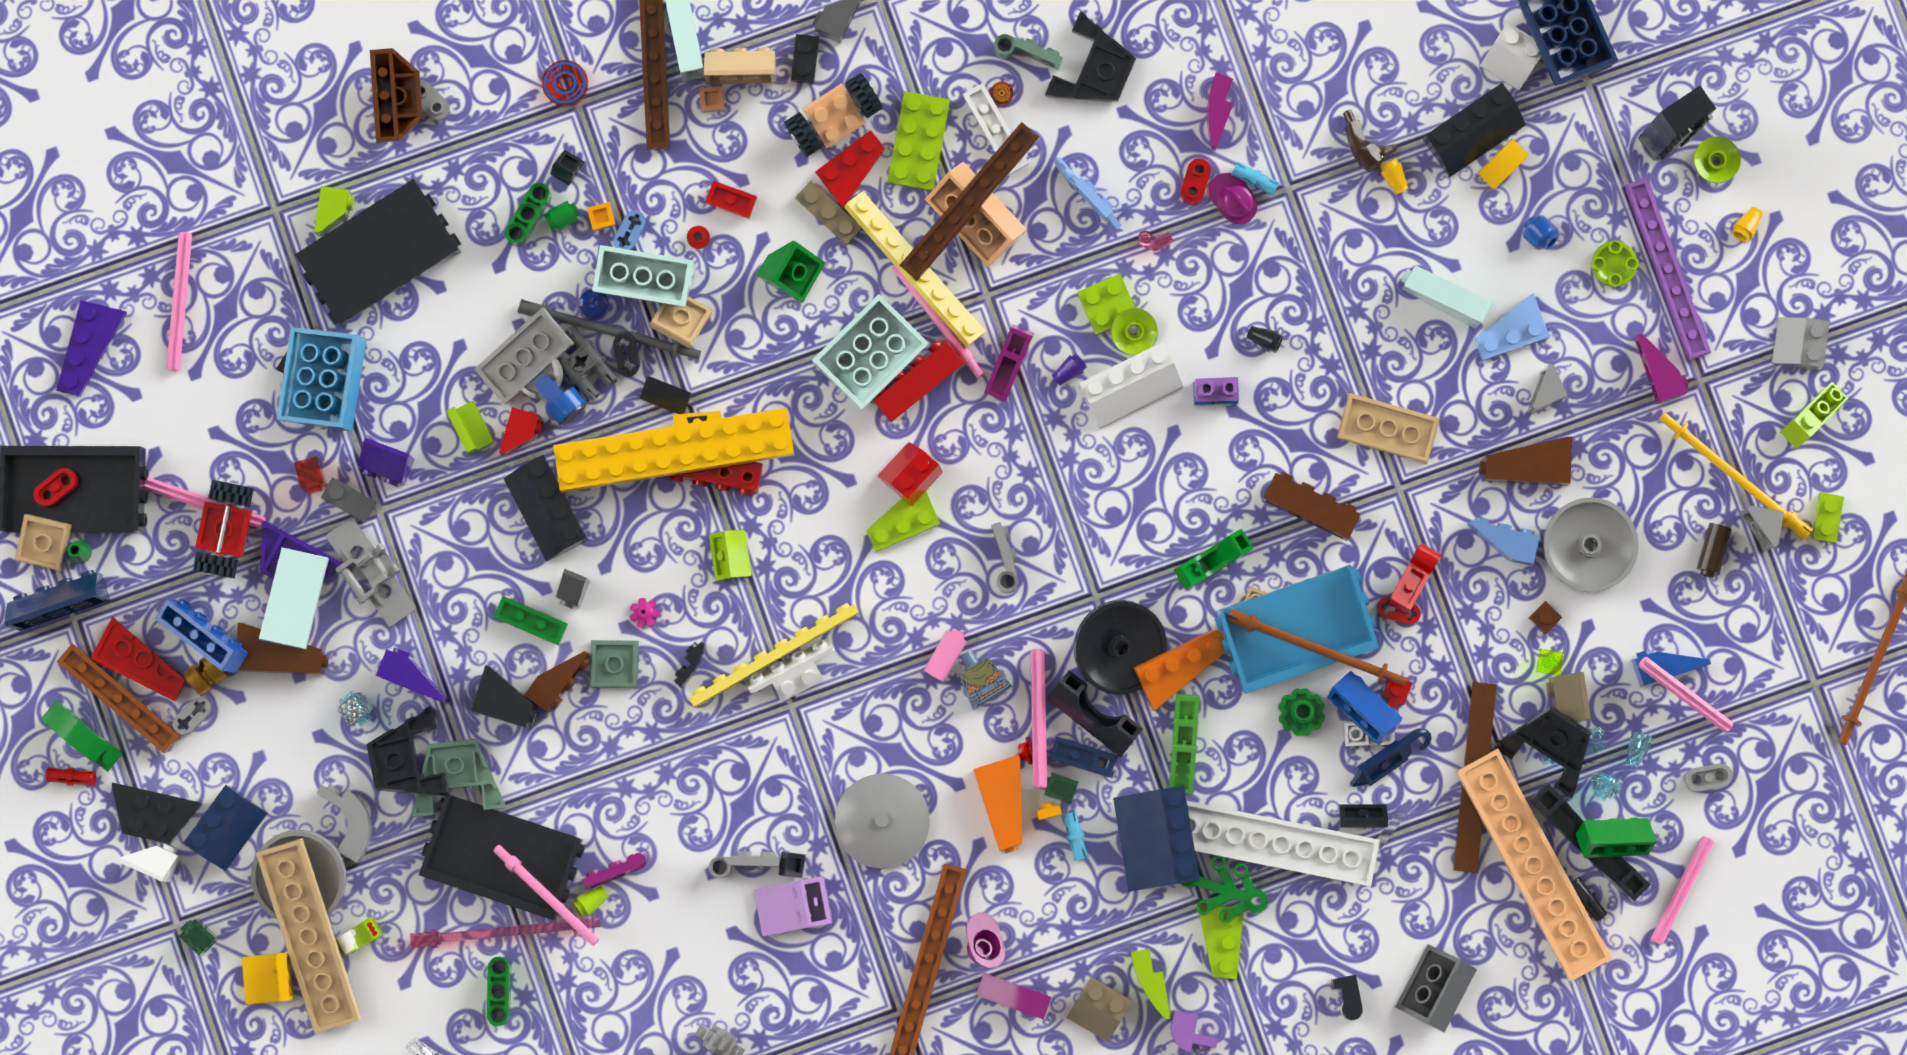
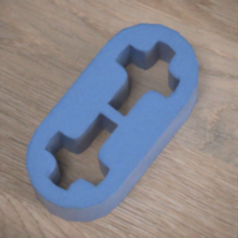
M633 210L626 214L613 240L615 248H621V243L618 240L620 238L624 239L627 233H629L628 241L630 245H625L621 249H634L646 225V219L640 211ZM639 216L640 226L635 225L632 231L629 230L632 225L629 219Z

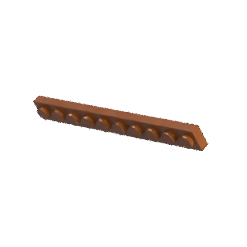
M946 863L943 865L889 1055H914L967 869Z

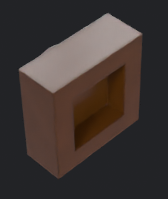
M1546 601L1528 617L1544 634H1547L1562 618Z

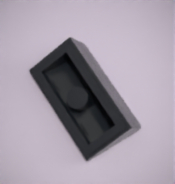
M647 376L640 399L676 414H684L692 393Z

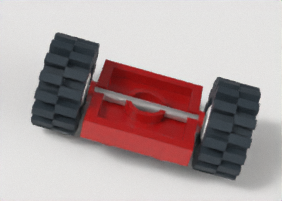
M211 481L208 499L226 503L224 505L206 501L204 503L195 548L213 551V554L216 555L196 552L193 566L194 571L235 579L239 560L222 556L223 554L243 557L253 511L235 508L232 504L250 507L254 488L232 482Z

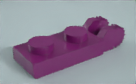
M638 852L629 855L626 862L622 863L621 860L610 863L608 869L601 872L599 869L586 873V878L582 879L584 887L587 890H591L645 867L646 858L642 853Z

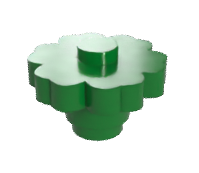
M1306 688L1294 689L1291 696L1284 695L1278 705V710L1282 714L1278 717V721L1282 724L1284 730H1292L1295 736H1308L1311 734L1312 729L1317 730L1321 728L1322 722L1325 720V715L1321 711L1324 709L1325 704L1318 694L1310 695V691Z

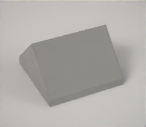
M1548 364L1543 369L1526 413L1533 414L1561 402L1568 396L1554 365Z
M1750 506L1739 512L1765 551L1779 545L1784 512Z

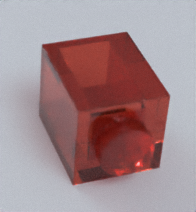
M316 456L294 462L302 491L314 494L321 492L322 487L327 486L320 458Z

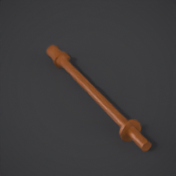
M1907 572L1901 586L1896 589L1897 602L1849 715H1842L1841 719L1846 721L1838 739V742L1847 745L1854 726L1862 725L1858 720L1859 714L1907 603Z
M1231 608L1230 614L1227 617V623L1245 628V631L1248 633L1256 630L1378 677L1377 683L1381 684L1383 679L1401 686H1405L1408 678L1388 671V664L1386 663L1383 664L1382 668L1259 622L1258 618H1256L1257 615L1252 614L1250 616Z

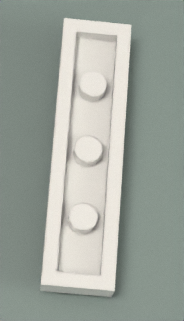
M982 83L965 92L963 97L991 147L996 152L1011 135V131L985 85ZM1025 156L1008 176L1029 165Z

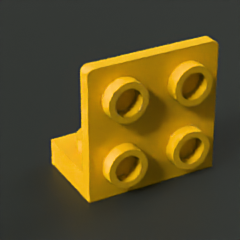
M288 952L242 958L246 1004L294 1000L291 961Z

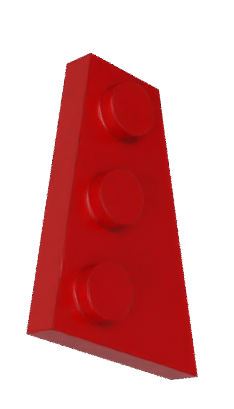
M870 130L815 171V174L843 210L844 206L856 193L862 181L885 151V147Z

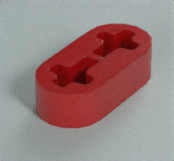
M1384 597L1376 604L1377 614L1387 620L1412 625L1421 616V611L1415 604L1412 607V612L1416 614V617H1412L1410 620L1406 619L1407 616L1405 614L1399 613L1401 609L1390 604V607L1396 608L1397 611H1389L1387 614H1384V609L1380 608V606L1384 605L1390 597Z

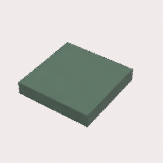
M591 640L590 688H638L639 641Z

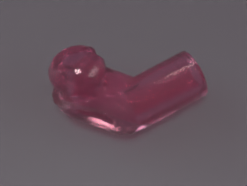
M1144 230L1138 235L1139 244L1152 251H1157L1173 243L1169 232L1156 237L1149 234V231Z

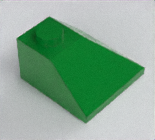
M793 240L769 254L756 276L772 287L803 303L826 262Z

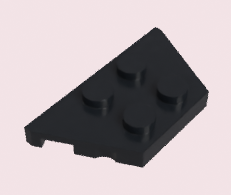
M112 782V790L122 834L171 844L195 812L202 807L201 802Z

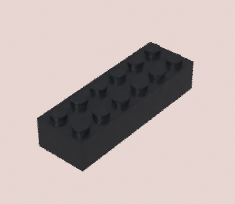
M1698 86L1662 110L1640 134L1638 139L1653 161L1658 157L1663 160L1671 155L1679 145L1683 147L1693 140L1692 138L1713 118L1711 114L1716 110V107L1703 88Z

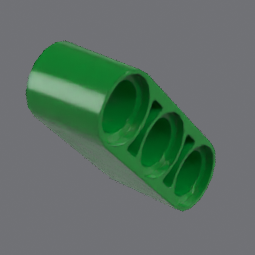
M537 182L529 188L506 227L505 236L512 246L521 247L528 241L548 207L552 194L546 184ZM539 189L546 191V196L542 200L534 198L535 192ZM525 210H533L534 217L532 219L525 220L522 218ZM514 230H521L523 234L520 239H511L510 235Z
M499 956L494 957L488 963L487 1020L494 1026H501L509 1021L511 1014V963L506 957ZM498 960L503 961L506 966L502 974H497L494 971V964ZM497 984L505 988V994L501 998H497L493 994V988ZM497 1008L502 1009L505 1014L501 1022L493 1019V1011Z

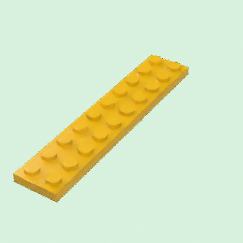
M787 408L553 445L561 493L794 456Z

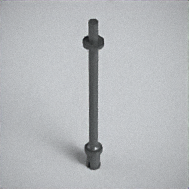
M521 299L519 304V314L533 316L541 308H545L552 318L559 322L614 337L623 331L630 332L635 337L636 343L672 352L673 359H676L677 354L699 360L701 350L682 346L677 341L671 343L554 311L547 306V303L538 304Z

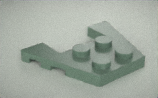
M477 739L428 744L422 777L444 772L449 789L481 786L483 810L506 808ZM417 794L412 816L435 815L433 795Z

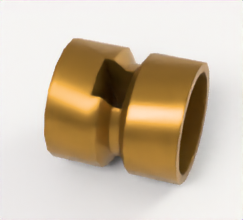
M205 657L199 660L198 666L192 665L183 672L189 684L201 697L212 690V684H219L228 677L226 671H221Z

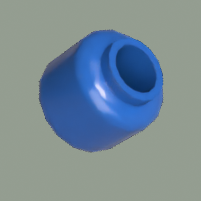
M1544 215L1536 218L1532 216L1524 223L1523 237L1536 250H1548L1557 241L1558 229Z

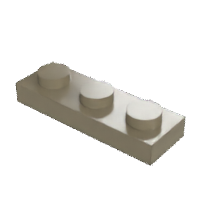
M812 181L795 197L804 208L846 246L862 230V227Z

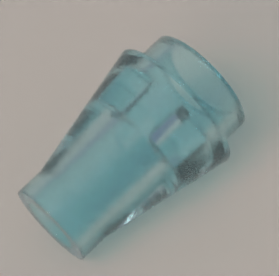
M1635 731L1633 736H1630L1625 763L1639 767L1641 761L1653 745L1651 743L1653 737Z

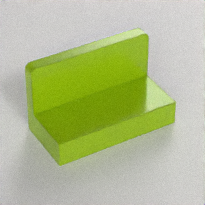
M474 401L457 409L452 407L446 410L469 455L494 443Z
M729 530L709 534L715 581L751 576L745 530Z

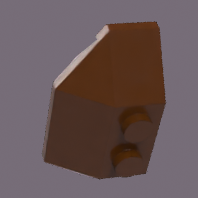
M393 48L369 50L376 143L401 141L423 118L420 72Z

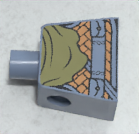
M972 650L960 656L967 669L960 672L959 676L973 710L1012 687L1011 683L988 657L978 661Z

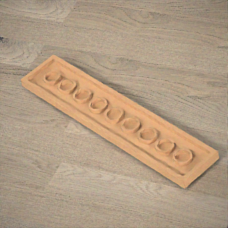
M1499 749L1455 771L1568 980L1573 981L1611 960L1612 957Z

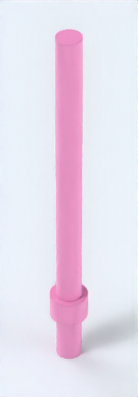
M894 265L892 267L894 272L964 362L963 365H967L977 379L981 377L984 372L973 359L975 356L969 349L966 350L952 330Z
M500 845L493 850L505 863V867L510 872H515L592 946L598 943L599 938L521 865L522 862L516 856H511Z

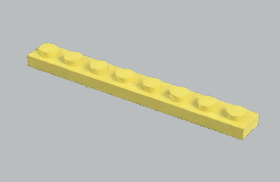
M861 192L844 206L848 213L966 348L986 332L930 267L917 281L899 266L913 248L864 192Z
M848 603L842 605L835 610L837 612L836 615L830 618L827 615L815 621V627L809 630L807 627H804L794 633L796 637L789 642L787 639H783L774 645L775 650L768 654L765 650L753 657L754 662L748 665L744 662L733 668L735 673L728 677L723 674L712 681L714 685L707 689L704 686L692 692L693 697L689 698L695 708L747 679L752 674L761 671L859 614L854 604L851 606Z

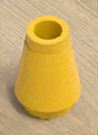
M1397 158L1380 165L1381 175L1396 194L1408 189L1402 164L1398 162Z
M1751 207L1733 225V236L1742 242H1748L1749 239H1753L1763 212L1756 207Z

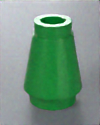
M76 541L70 544L67 549L69 558L76 564L87 562L92 554L90 545L85 541ZM79 547L78 554L74 555L76 548Z

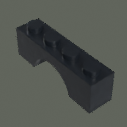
M1068 670L1046 699L1121 758L1143 728L1126 714L1111 717L1096 710L1088 699V684Z

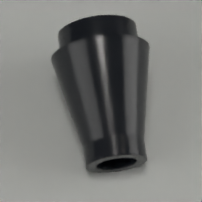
M1253 325L1250 327L1246 337L1269 353L1271 351L1277 353L1283 340V336L1279 334V331L1259 328Z

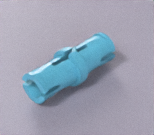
M1237 162L1231 174L1249 183L1250 187L1261 189L1272 196L1280 183L1261 174L1262 171L1258 169L1255 171L1240 162Z
M1077 812L1063 814L1062 817L1067 832L1066 840H1069L1074 861L1088 858L1083 839L1085 835L1084 831L1081 832Z

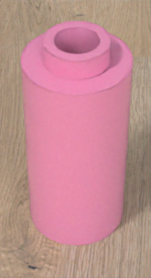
M954 628L951 632L946 630L923 671L944 683L967 643L964 640L965 634Z

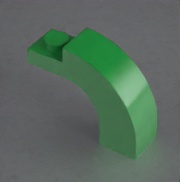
M1240 529L1198 556L1181 564L1174 569V572L1179 582L1187 590L1253 550L1254 547L1243 530Z
M57 700L41 718L63 740L107 772L123 754L118 748L88 727L73 711Z

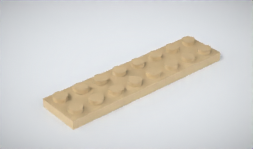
M303 838L258 851L256 856L314 1033L359 1021L361 1019L359 1009Z

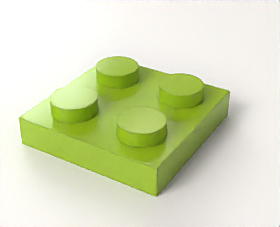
M1120 273L1077 292L1095 335L1110 330L1114 319L1119 313L1129 308H1135Z

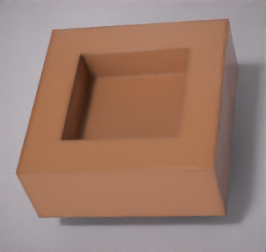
M723 86L699 88L701 112L725 111Z

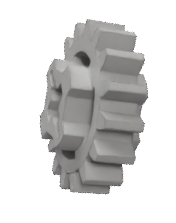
M700 1024L695 1035L704 1040L702 1046L717 1055H743L745 1049L736 1044L737 1037L716 1025H713L710 1029Z

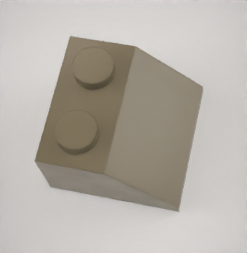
M1584 672L1549 678V683H1546L1548 697H1552V707L1576 722L1591 719Z
M1090 977L1066 1018L1108 1042L1133 1001Z

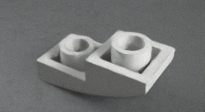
M1354 722L1344 723L1345 746L1377 745ZM1395 732L1380 745H1389L1394 742Z

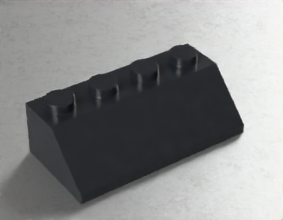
M1501 83L1426 134L1423 141L1450 178L1526 126V123L1516 101L1504 84Z
M544 455L520 466L504 478L546 562L588 541L564 492H560L559 482Z

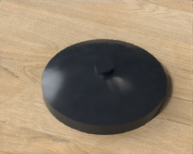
M1113 600L1097 606L1082 620L1074 639V658L1081 675L1097 689L1109 694H1129L1142 689L1134 667L1167 652V637L1162 623L1151 610L1133 601Z

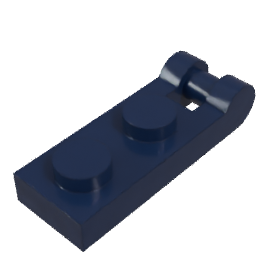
M1056 736L1049 759L1113 779L1114 771L1112 770L1115 762H1118L1119 756ZM1099 757L1106 759L1103 768L1097 766Z

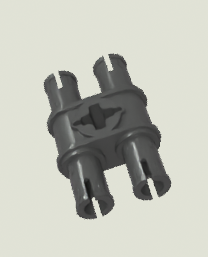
M573 325L569 329L574 336L568 330L565 333L573 341L574 344L572 346L576 350L571 355L564 352L558 358V361L562 366L563 374L570 381L571 387L578 388L590 403L594 399L589 392L595 398H598L600 392L588 379L592 373H596L607 388L613 386L607 377L614 384L619 378L608 367L606 358L602 357L596 350L593 342L586 340L577 330L576 326ZM578 361L585 362L586 366L582 368L578 365Z

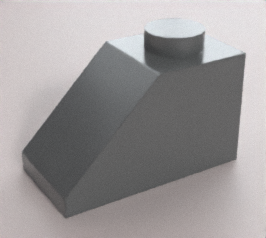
M842 0L825 6L822 12L818 11L813 21V24L816 25L815 32L841 44L861 0Z
M333 477L321 496L326 502L365 523L377 504L374 500Z
M564 569L556 597L561 600L559 604L573 609L574 605L580 607L591 581L582 575Z

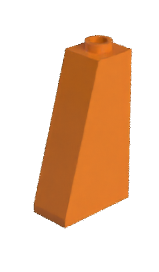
M1016 755L973 769L999 851L1004 850L1005 854L1019 850L1018 845L1022 844L1020 757Z

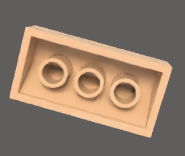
M962 162L944 176L925 198L926 202L941 217L976 175ZM992 193L958 233V236L989 267L1014 245L1027 229Z

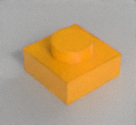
M610 202L587 207L593 231L616 226Z
M1054 802L1040 805L1041 810L1036 811L1039 821L1062 815L1060 805L1054 806Z

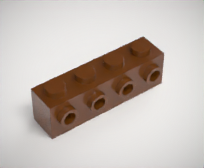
M1287 473L1274 474L1262 501L1342 540H1349L1361 515L1356 512L1358 508L1348 503L1341 505L1335 502L1336 497L1325 492L1321 495L1314 491L1315 487L1305 482H1302L1300 485L1294 482V477Z

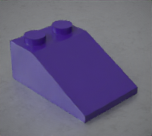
M395 647L393 651L386 649L375 676L448 704L449 700L418 664L409 658V653Z

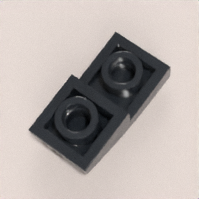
M702 641L699 644L694 642L685 651L687 655L684 658L691 665L689 667L682 666L674 674L677 677L674 682L681 689L688 683L701 663L706 648Z

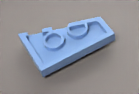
M1534 293L1474 339L1482 361L1550 337Z

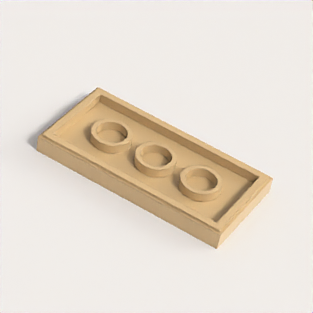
M1349 393L1336 439L1427 464L1440 418Z

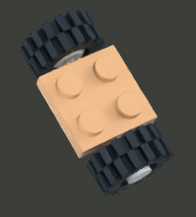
M862 73L845 82L846 88L841 83L802 108L811 123L810 125L800 112L784 121L792 139L806 158L822 148L815 133L818 134L824 146L828 148L866 124L857 106L866 118L883 109L878 96Z

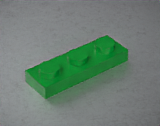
M502 596L493 616L497 620L558 646L568 626V623Z

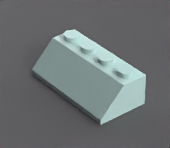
M600 245L592 292L685 307L691 288L695 264L693 260Z

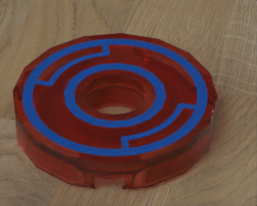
M569 60L554 62L546 69L542 77V88L545 96L551 103L560 107L577 105L584 99L588 92L589 81L586 72L579 64ZM569 78L572 81L571 87L566 90L559 87L561 79Z

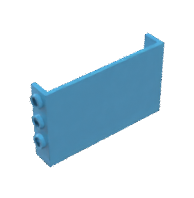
M1347 565L1216 611L1218 617L1214 620L1219 632L1223 631L1225 640H1222L1225 653H1230L1232 662H1229L1233 676L1237 675L1241 689L1245 694L1337 663L1338 661L1255 630L1248 633L1245 631V628L1227 623L1226 620L1231 608L1250 616L1252 614L1257 615L1256 618H1258L1259 622L1351 657L1379 648L1373 629L1376 627V622L1373 614H1368L1366 606L1369 605V600L1365 591L1361 592L1359 584L1362 583V579L1358 569L1354 570L1351 565Z

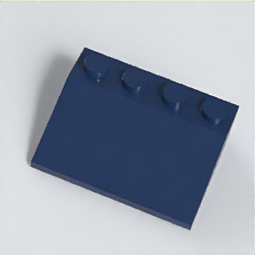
M1592 0L1517 1L1554 86L1593 75L1612 67L1618 61Z
M89 570L81 573V578L75 580L66 578L58 581V586L50 588L47 585L35 589L36 593L27 596V593L14 596V601L7 603L4 621L6 627L23 631L110 601L103 575L99 572H94V570Z
M1184 785L1113 798L1128 892L1200 880Z

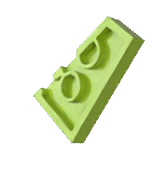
M925 492L912 507L901 499L866 531L875 552H878L939 526L940 522L929 496Z
M1201 904L1199 906V910L1201 912H1206L1208 910V906L1206 904ZM1218 906L1210 910L1207 915L1199 914L1212 977L1237 979L1244 913L1234 917L1229 923H1223L1219 919V912L1223 908L1232 909L1233 907ZM1225 911L1221 916L1224 920H1228L1231 914Z

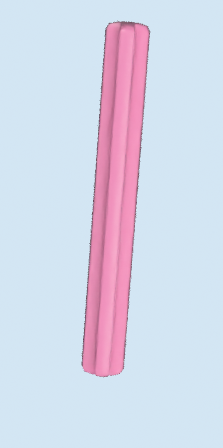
M1644 657L1639 662L1638 666L1723 732H1728L1732 728L1733 722L1648 657Z
M1705 836L1701 837L1651 936L1653 942L1659 945L1664 943L1714 844L1712 839Z

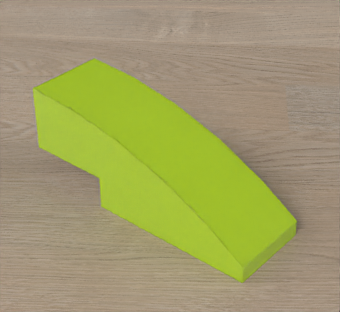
M1150 949L1130 952L1133 968L1145 995L1164 1019H1171L1163 971L1153 972Z

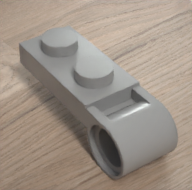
M1001 522L991 524L1006 571L999 574L997 587L1002 593L1009 594L1014 592L1018 585L1014 565L1018 560L1014 548L1009 549L1007 540L1011 539L1007 526L1002 527ZM1004 576L1013 578L1014 585L1011 588H1004L1001 585L1000 581Z
M737 851V856L713 858L709 863V871L716 878H725L730 874L731 866L779 867L780 857H775V852H761V856H751L750 851ZM717 861H724L726 863L727 869L725 873L720 875L715 873L713 867Z

